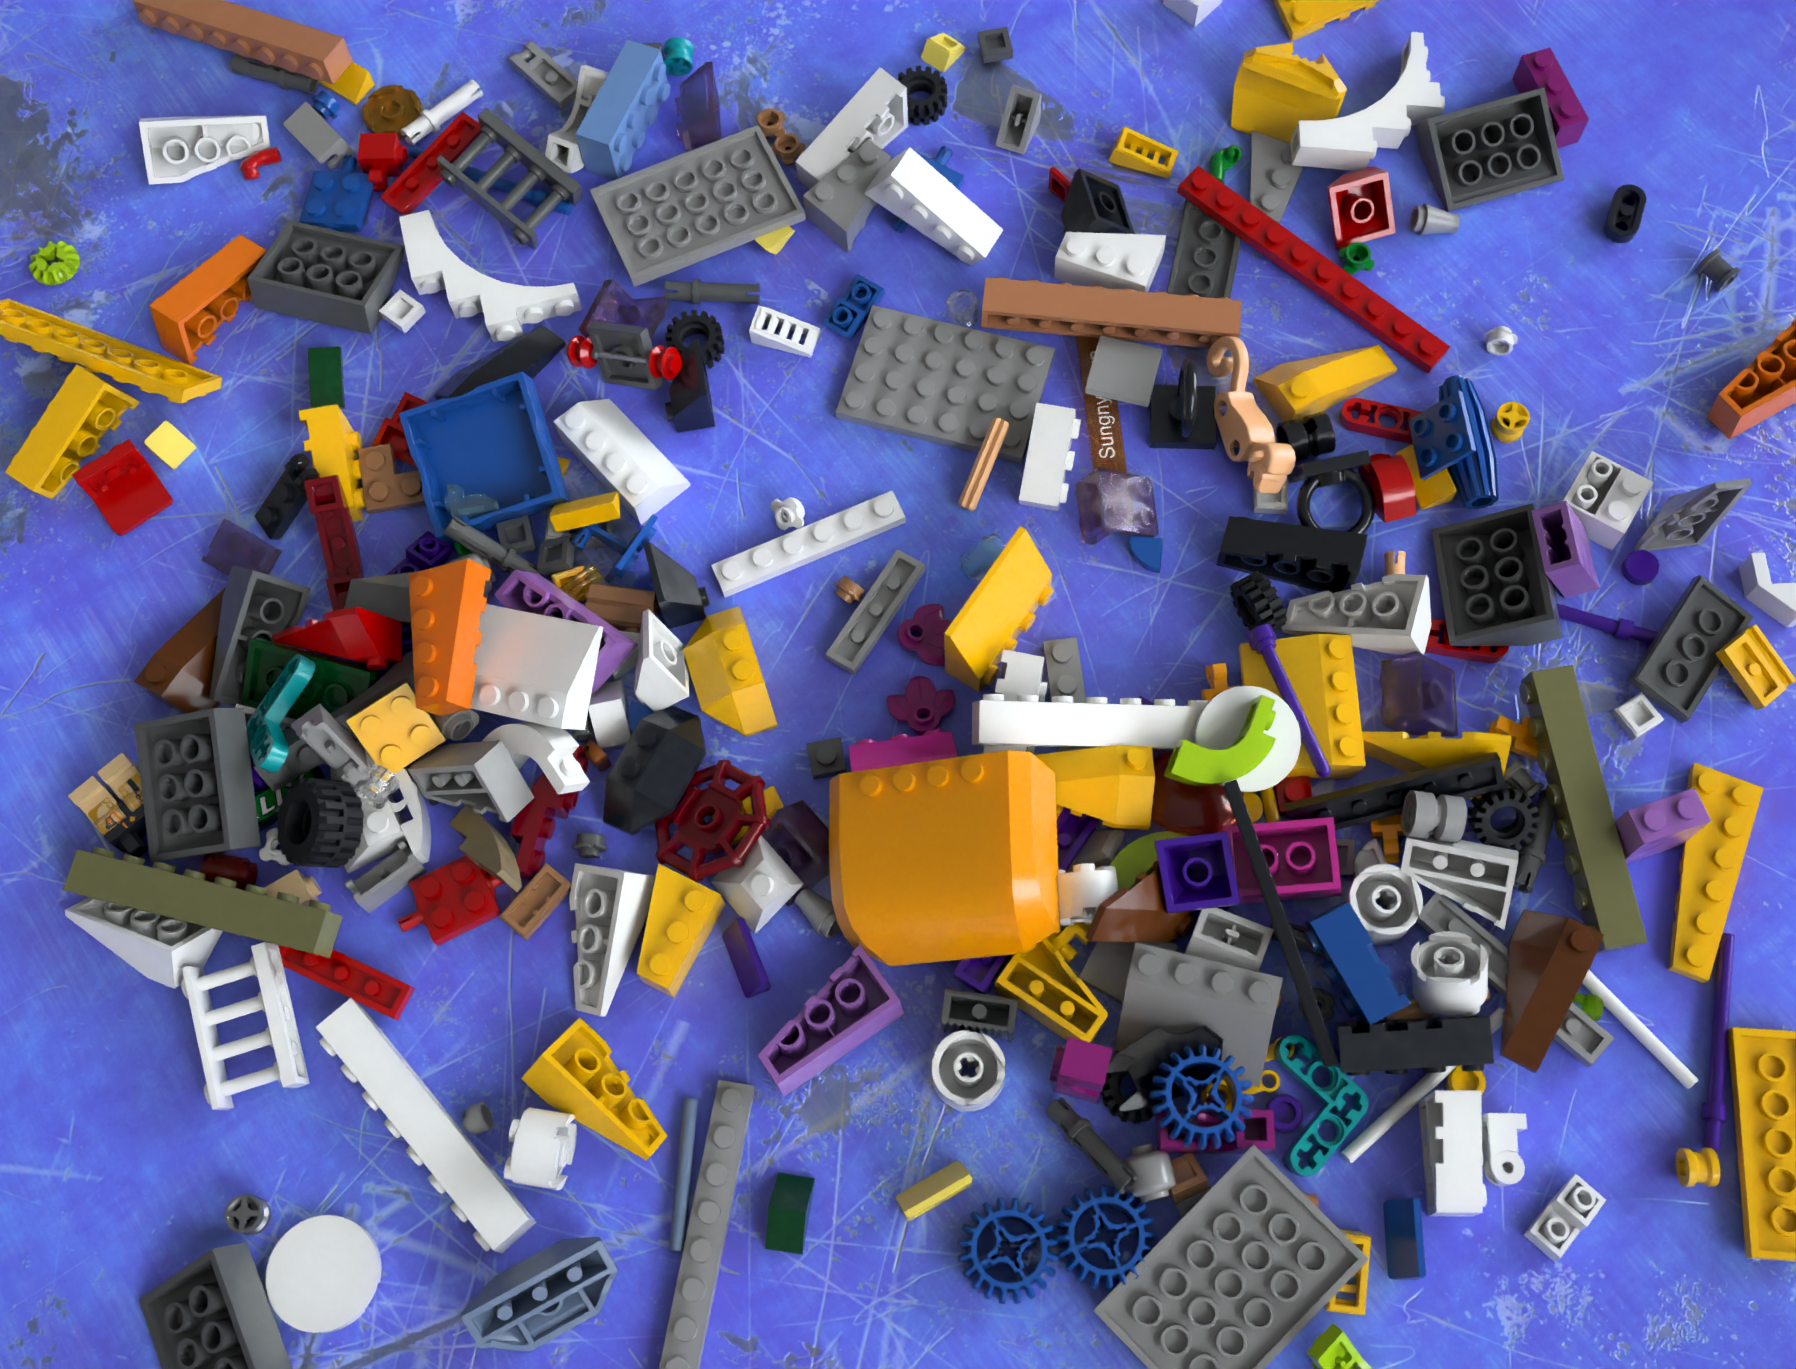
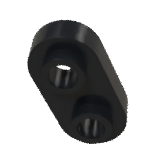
M1627 184L1616 190L1604 225L1605 235L1611 241L1627 243L1636 235L1646 204V194L1641 188Z

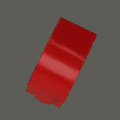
M1383 453L1371 455V463L1358 468V473L1371 486L1375 497V513L1384 523L1416 515L1414 482L1403 456L1400 454L1391 457L1389 454Z

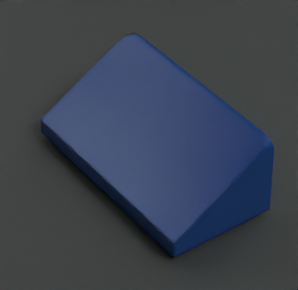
M1419 1198L1397 1199L1384 1202L1383 1211L1389 1279L1418 1280L1425 1278L1426 1267L1421 1202Z

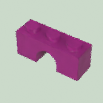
M1551 48L1522 55L1512 78L1517 90L1521 94L1544 87L1557 147L1560 148L1578 143L1589 118Z
M1068 1037L1065 1047L1057 1046L1049 1078L1050 1081L1056 1082L1054 1092L1096 1104L1104 1087L1113 1049Z
M1176 1109V1111L1178 1112V1114H1179L1180 1116H1181V1114H1182V1113L1184 1112V1110H1185V1109ZM1250 1110L1252 1111L1250 1119L1238 1117L1246 1126L1243 1132H1238L1231 1128L1235 1136L1231 1143H1228L1220 1134L1221 1146L1214 1149L1210 1139L1207 1138L1204 1150H1198L1197 1138L1194 1137L1190 1146L1184 1147L1183 1139L1185 1134L1181 1132L1174 1140L1170 1139L1169 1134L1175 1127L1170 1123L1161 1129L1158 1123L1166 1115L1165 1113L1156 1114V1151L1163 1150L1167 1153L1244 1154L1254 1144L1263 1154H1270L1275 1149L1273 1110ZM1204 1113L1196 1115L1190 1122V1124L1198 1127H1213L1223 1123L1217 1116L1213 1118Z

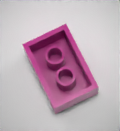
M1334 817L1253 824L1280 901L1342 896ZM1224 826V832L1228 833L1240 904L1265 902L1238 826Z

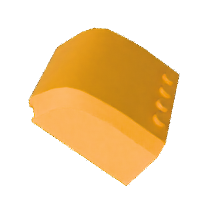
M1004 750L842 773L829 780L831 899L836 920L851 946L855 949L860 944L869 957L892 967L1023 954L1037 947L1036 943L1052 933H1059L1060 911L1057 885L1058 846L1055 773L1031 752Z

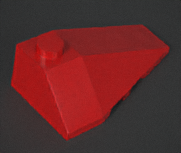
M357 606L323 614L322 621L310 619L306 621L305 627L293 626L272 635L273 642L366 664L368 669L382 670L387 668V664L402 662V622Z

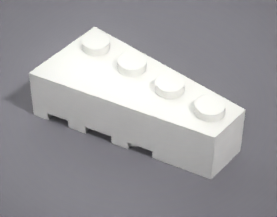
M911 147L883 165L864 193L970 266L986 258L1003 231L997 223Z
M1003 649L1001 679L997 678L995 694L1004 695V701H1017L1018 695L1039 696V702H1044L1048 685L1047 682H1042L1044 657ZM984 745L983 753L1014 750L1034 754L1035 746Z

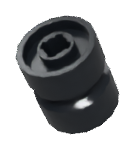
M1324 411L1303 417L1302 422L1296 418L1277 424V443L1291 445L1295 451V462L1308 459L1309 453L1317 457L1334 452L1336 440L1333 425Z

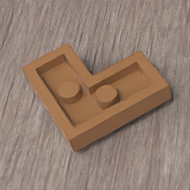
M391 444L358 449L366 511L369 514L426 505L422 494V480L419 470L397 474L394 449Z

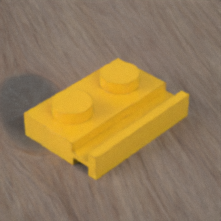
M1757 624L1745 628L1744 632L1734 637L1715 653L1755 710L1766 707L1785 691L1789 684L1796 681Z

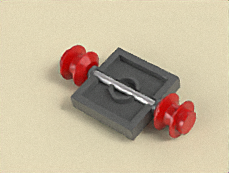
M594 321L587 327L590 336L586 338L581 335L574 336L566 350L569 362L574 367L583 366L584 368L591 369L598 362L604 382L610 384L657 390L663 384L662 376L665 379L672 380L682 368V358L675 347H668L666 349L664 346L657 345L653 348L647 327Z

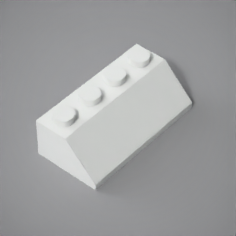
M610 399L578 402L553 421L561 441L609 492H619L620 504L640 525L691 486L690 482Z

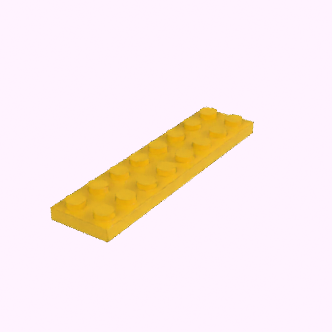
M9 298L0 300V335L4 336V339L7 341L21 342L31 346V349L34 351L48 352L56 355L61 361L78 363L85 366V369L90 372L105 373L112 376V379L117 382L140 386V390L164 395L169 401L174 403H186L190 399L206 396L207 393L221 389V376Z

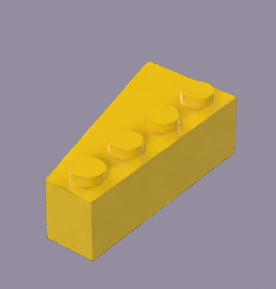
M76 364L72 372L65 378L64 384L54 399L49 402L46 411L36 426L31 429L28 438L18 453L13 456L5 473L31 491L53 499L73 477L72 474L80 469L78 462L83 457H87L90 454L93 455L100 447L98 440L108 429L115 431L122 423L119 417L127 408L134 410L140 401L114 384Z

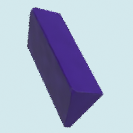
M739 917L723 932L722 938L746 998H751L770 990L771 985L744 918Z

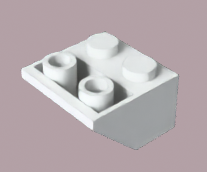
M1592 451L1563 501H1567L1585 526L1588 539L1612 551L1627 531L1654 482Z
M1219 908L1201 909L1185 954L1259 971L1273 929Z

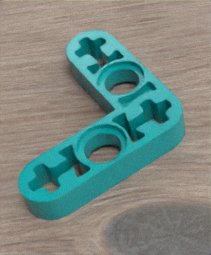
M296 654L291 658L246 725L249 750L255 765L272 774L282 767L289 751L279 724L306 687L315 671V662L300 654Z
M1293 1034L1282 1037L1277 1042L1274 1050L1275 1058L1287 1072L1323 1103V1106L1290 1145L1285 1154V1162L1293 1174L1297 1176H1312L1321 1170L1364 1116L1368 1109L1369 1101L1363 1089L1345 1073H1341L1336 1065L1326 1068L1323 1065L1318 1049L1307 1039ZM1297 1044L1299 1046L1297 1054L1303 1060H1309L1311 1056L1314 1058V1061L1305 1067L1303 1073L1300 1071V1068L1304 1067L1305 1064L1298 1058L1289 1060L1286 1057L1289 1053L1286 1045L1292 1046ZM1318 1066L1324 1067L1330 1074V1082L1325 1088L1316 1086L1312 1079V1073ZM1343 1095H1354L1356 1098L1353 1104L1357 1107L1356 1110L1348 1109L1341 1117L1330 1113L1331 1109L1333 1112H1340L1345 1106L1346 1102L1342 1098ZM1323 1120L1332 1122L1336 1129L1334 1139L1329 1142L1322 1140L1318 1134V1126ZM1309 1137L1315 1145L1323 1148L1324 1151L1321 1152L1320 1149L1313 1150L1308 1157L1311 1166L1299 1167L1297 1164L1300 1158L1296 1154L1297 1152H1307L1313 1146V1143L1307 1141Z

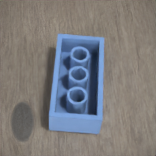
M627 39L575 133L587 172L616 180L621 178L624 172L629 171L633 155L637 148L642 147L646 131L650 125L655 123L660 105L668 99L670 94V84H668L666 76V65L663 63L660 49Z

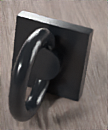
M1191 358L1184 359L1181 364L1178 385H1154L1150 399V448H1216V419L1214 416L1216 386H1197V367L1195 361Z
M1368 450L1303 463L1294 467L1293 472L1287 475L1289 484L1306 480L1297 497V515L1302 526L1321 528L1314 521L1310 511V500L1316 488L1348 482L1360 495L1362 511L1356 524L1344 532L1364 534L1368 530L1375 514V497L1369 483L1359 473L1354 471V469L1371 463Z

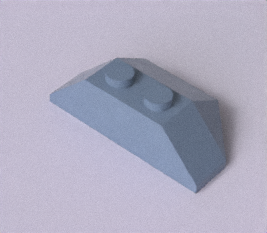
M600 1237L562 1239L493 1277L460 1313V1316L478 1348L489 1349L494 1347L504 1350L531 1352L599 1314L618 1269Z

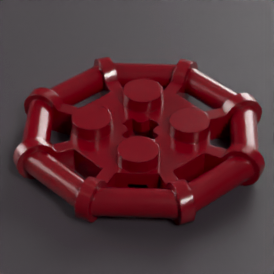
M719 760L716 765L696 771L675 807L676 810L655 822L658 848L655 856L659 863L672 866L688 875L689 879L695 882H700L706 876L735 866L738 868L742 867L745 864L744 859L762 832L769 829L771 820L767 818L763 791L765 782L762 777L748 774L731 765L729 760ZM730 779L740 784V786L735 790H731L725 786L726 780ZM712 780L711 783L707 784L709 788L701 790L699 787H694ZM749 796L752 814H747L743 808L742 801ZM716 813L713 821L706 825V822L703 820L706 815L712 816ZM671 823H675L678 832L675 831L673 838H670L669 825ZM750 826L734 849L731 843L742 827ZM684 846L693 850L691 861L677 854V852ZM724 851L727 853V855L704 862L707 854L719 855Z

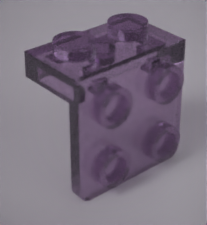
M613 279L605 280L578 331L585 338L589 337L590 334L587 327L594 321L647 327L652 342L653 334L665 317L669 301L665 297L632 299Z
M1097 467L1075 484V495L1078 501L1080 517L1079 526L1084 544L1095 545L1111 532L1153 538L1159 534L1153 487L1148 477Z

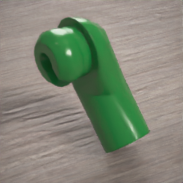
M1230 145L1215 153L1210 158L1209 174L1224 184V172L1233 167L1242 156L1240 148L1236 145Z

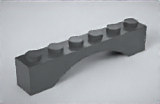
M413 650L404 655L402 662H396L388 672L365 692L343 707L330 713L356 742L359 739L346 722L348 718L404 682L408 683L415 694ZM293 728L282 730L289 751L284 764L276 773L272 774L257 767L252 758L253 768L273 792L324 762L305 740H301L296 735V731Z

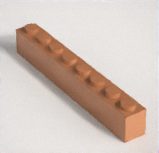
M132 0L139 19L149 27L162 29L171 34H177L196 42H202L215 46L218 49H224L243 57L261 61L267 65L271 64L293 73L296 72L311 77L314 80L334 84L353 61L344 37L225 0Z
M986 277L981 327L1091 338L1105 336L1124 341L1211 348L1213 343L1221 337L1232 336L1239 338L1242 301L1232 300L1228 297L1207 298L1195 294L1174 295L1163 291L1152 293L1136 291L1130 288L1119 290L1097 285L1086 287L1075 286L1069 283L1053 284L1042 283L1037 280L1020 281L1009 280L1005 277Z

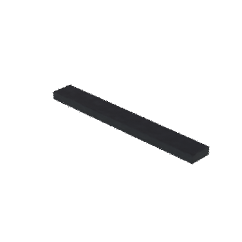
M1237 779L1224 783L1225 793L1323 1065L1326 1068L1337 1065L1339 1062Z

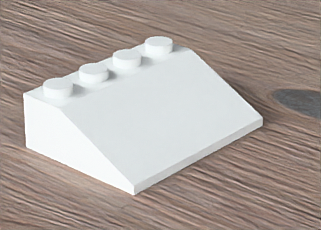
M486 604L485 612L480 614L478 631L482 633L480 646L476 647L473 663L477 664L471 709L559 729L585 730L603 627Z

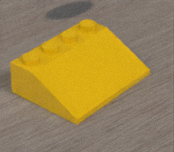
M1019 526L944 633L945 672L977 692H980L985 683L987 685L992 684L1000 669L997 666L1001 661L1003 649L1015 650L1018 644L1016 638L1021 631L1026 633L1030 629L1036 618L1034 612L1039 605L1045 606L1054 591L1051 588L1052 573L1025 528Z
M1312 634L1277 639L1274 649L1331 769L1327 777H1320L1316 773L1301 740L1296 764L1286 777L1352 778L1366 766L1351 635ZM1249 643L1240 644L1239 657L1242 686L1260 687L1273 692L1282 699L1262 654H1257L1256 650H1252Z

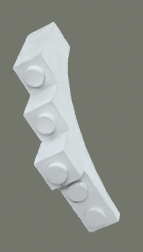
M1410 33L1401 52V72L1398 82L1382 99L1364 110L1345 117L1323 121H1298L1290 139L1292 166L1352 171L1364 169L1367 167L1370 159L1375 158L1377 147L1398 149L1404 137H1408L1411 126L1442 114L1445 98L1441 96L1440 83L1430 82L1431 74L1426 68L1428 47L1424 46L1423 33Z
M430 210L399 217L411 279L419 295L433 294L446 289L448 302L456 319L473 317L483 312L486 327L493 343L510 341L515 337L523 336V324L538 323L544 319L556 316H568L573 312L582 310L574 283L549 287L522 286L501 282L474 270L462 262L446 246L439 235Z

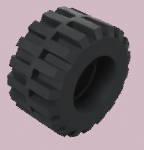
M300 778L296 783L290 785L288 793H285L282 798L277 820L278 843L281 844V852L283 855H286V860L289 863L301 867L339 868V866L346 865L348 860L353 858L356 848L360 845V837L364 827V811L361 808L362 801L360 797H357L355 787H351L350 783L341 780Z

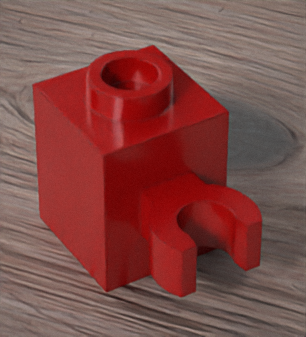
M360 133L358 162L363 172L369 173V182H374L373 190L386 191L388 185L387 177H399L402 174L403 164H407L408 154L406 146L401 144L397 133Z

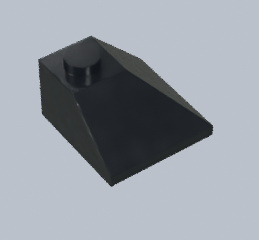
M1080 168L1075 171L1061 212L1064 234L1066 232L1135 234L1119 185Z
M699 339L691 341L683 358L682 368L669 388L671 402L665 403L668 422H675L677 433L715 427L707 370Z
M643 543L657 600L668 629L704 620L706 618L704 607L710 605L705 586L698 588L694 575L652 543Z

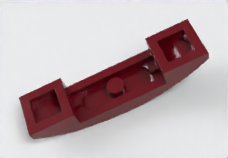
M333 475L304 481L310 512L315 515L329 579H326L332 610L335 611L345 608L351 579L364 578L347 499L339 476Z

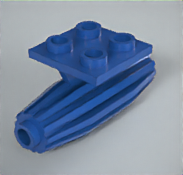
M1461 375L1448 377L1443 385L1439 387V402L1408 420L1420 479L1426 480L1449 467L1464 506L1467 509L1474 510L1487 508L1494 505L1499 498L1497 458L1487 415L1469 378L1464 379Z

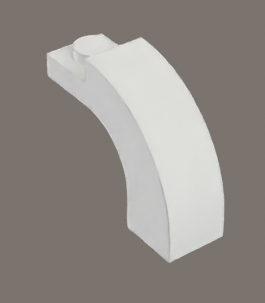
M588 65L580 67L575 103L568 121L559 131L548 134L545 156L563 171L570 174L577 172L585 166L575 133L609 72Z
M533 722L513 723L494 729L482 740V742L502 740L503 744L509 749L511 758L518 770L531 757L540 766L558 795L581 791L590 782L583 772L581 765L572 755L579 747V744L564 729Z

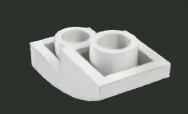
M1574 1174L1542 1210L1524 1233V1236L1555 1262L1563 1256L1579 1232L1590 1224L1606 1202V1199L1577 1174Z

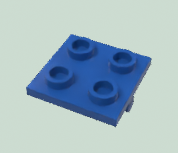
M652 514L639 528L629 544L598 527L600 523L580 527V530L570 543L575 546L580 538L583 537L576 547L578 550H583L590 537L594 536L617 552L620 557L604 578L605 581L610 583L615 576L621 579L636 562L639 556L634 552L636 550L640 553L643 549V543L649 542L657 531L652 526L658 517Z

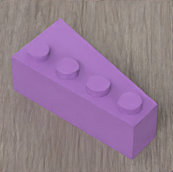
M514 570L495 593V596L505 608L603 627L592 687L593 693L598 691L638 646L632 639L540 574Z
M860 944L853 950L852 956L841 968L838 967L831 974L830 980L824 987L807 1000L801 1012L793 1020H789L757 1055L783 1097L904 1014L900 999Z

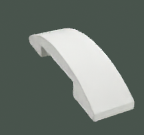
M404 767L393 775L404 798L407 795V791L415 795L407 804L413 819L400 826L413 855L424 864L429 862L431 852L429 814L420 789L417 786L416 792L414 787L416 782Z

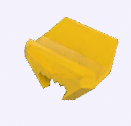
M1293 42L1255 47L1243 53L1234 81L1231 128L1249 135L1254 131L1290 143L1298 121H1323L1337 118L1347 89L1323 53H1321L1316 61H1308L1307 57L1300 58L1298 54L1291 55L1293 53Z

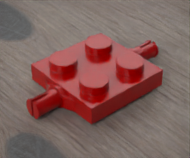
M465 855L409 882L416 899V911L397 919L404 933L423 923L428 928L433 942L439 946L498 917L501 914V910L496 901L495 888L504 883L491 874L488 875L486 871Z

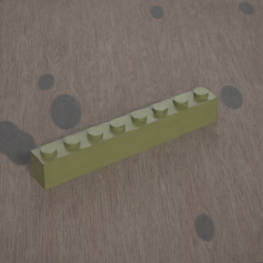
M1573 665L1532 671L1521 680L1519 693L1522 702L1527 704L1530 715L1528 720L1529 732L1533 738H1536L1539 749L1537 753L1538 766L1542 772H1545L1548 783L1546 787L1547 800L1556 809L1555 831L1557 837L1563 840L1566 852L1564 865L1567 873L1572 875L1575 886L1573 892L1574 903L1577 909L1582 912L1584 925L1604 934L1597 953L1632 948L1647 943L1646 933Z
M95 846L92 853L77 849L63 888L64 891L328 958L331 956L343 918L341 915L330 912L332 906L330 904L310 900L308 906L298 904L300 897L278 892L277 898L267 896L268 889L247 884L245 890L237 889L236 881L217 876L214 883L205 881L206 874L185 869L183 875L174 873L175 866L154 861L151 868L143 866L145 859L127 854L123 855L122 860L113 858L114 851Z

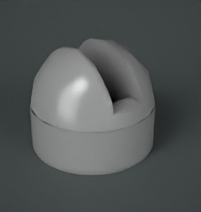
M483 1101L471 1105L464 1111L462 1124L466 1131L478 1134L493 1128L491 1112Z

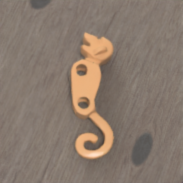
M1221 337L1209 349L1206 362L1208 371L1214 377H1226L1232 372L1230 391L1219 392L1214 401V416L1226 453L1234 462H1248L1247 477L1253 479V486L1259 493L1276 494L1284 485L1287 475L1293 472L1296 461L1295 451L1289 444L1275 443L1272 425L1256 405L1253 394L1245 391L1249 370V356L1244 343L1237 337ZM1229 349L1232 357L1222 358L1225 351ZM1221 406H1227L1224 416L1221 413ZM1234 447H1240L1237 455L1234 453Z

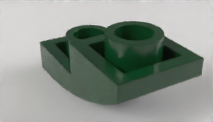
M341 346L308 348L311 408L338 404L340 409L345 408Z

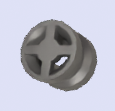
M247 1194L239 1195L233 1198L226 1206L224 1213L225 1222L234 1232L246 1235L259 1234L270 1223L271 1208L262 1198Z

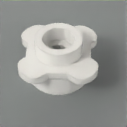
M789 497L783 501L779 499L772 501L771 509L775 512L776 524L781 530H786L788 527L793 526L799 529L804 525L805 510L799 500Z
M270 829L266 833L267 841L264 848L259 851V856L265 862L273 860L281 866H287L290 863L286 860V855L282 854L281 849L277 850V846L280 844L277 837L278 829Z

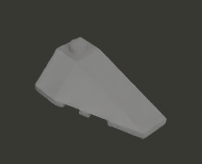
M1750 478L1717 482L1687 493L1671 496L1641 536L1634 550L1650 552L1701 545L1752 485Z

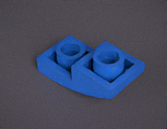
M857 274L843 298L838 297L822 324L850 340L868 319L872 305H878L885 294V290Z

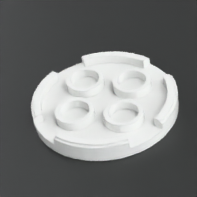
M1238 686L1216 695L1201 710L1195 724V744L1211 750H1224L1231 746L1238 738L1254 698L1265 695L1275 700L1272 708L1276 712L1275 719L1268 731L1264 730L1263 733L1276 738V741L1269 754L1255 769L1237 779L1241 792H1257L1281 782L1296 764L1301 746L1299 725L1290 707L1273 692L1255 686Z
M321 1215L298 1223L278 1241L268 1261L266 1290L272 1308L285 1323L305 1332L328 1333L350 1325L365 1312L366 1307L375 1294L378 1283H380L382 1266L378 1247L366 1229L344 1217Z

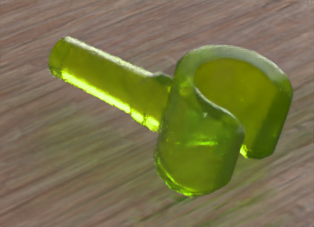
M1577 993L1573 1000L1574 1003L1581 1004V1010L1594 1021L1600 1020L1604 1007L1603 1000L1597 995Z

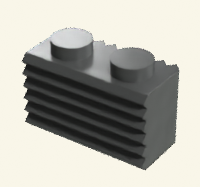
M945 989L941 1029L944 1033L949 1030L951 1034L961 1030L983 1033L989 1037L992 1036L994 1040L999 1037L1001 1041L1007 1039L1010 1042L1014 1036L1018 999Z

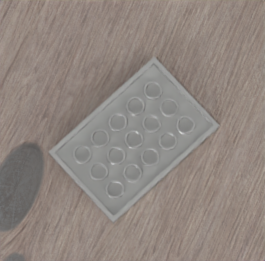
M759 125L590 189L591 197L634 287L753 241L757 237L806 220L805 211Z
M872 305L836 410V418L979 453L991 421L994 417H997L1009 423V429L997 458L1022 464L1031 435L1036 403L1041 402L1055 355V348Z
M1253 1144L1153 1249L1144 1256L1145 1262L1140 1261L1135 1266L1137 1274H1140V1276L1135 1279L1137 1275L1129 1272L1125 1276L1126 1285L1122 1282L1118 1283L1093 1311L1148 1369H1264L1355 1275L1369 1258Z

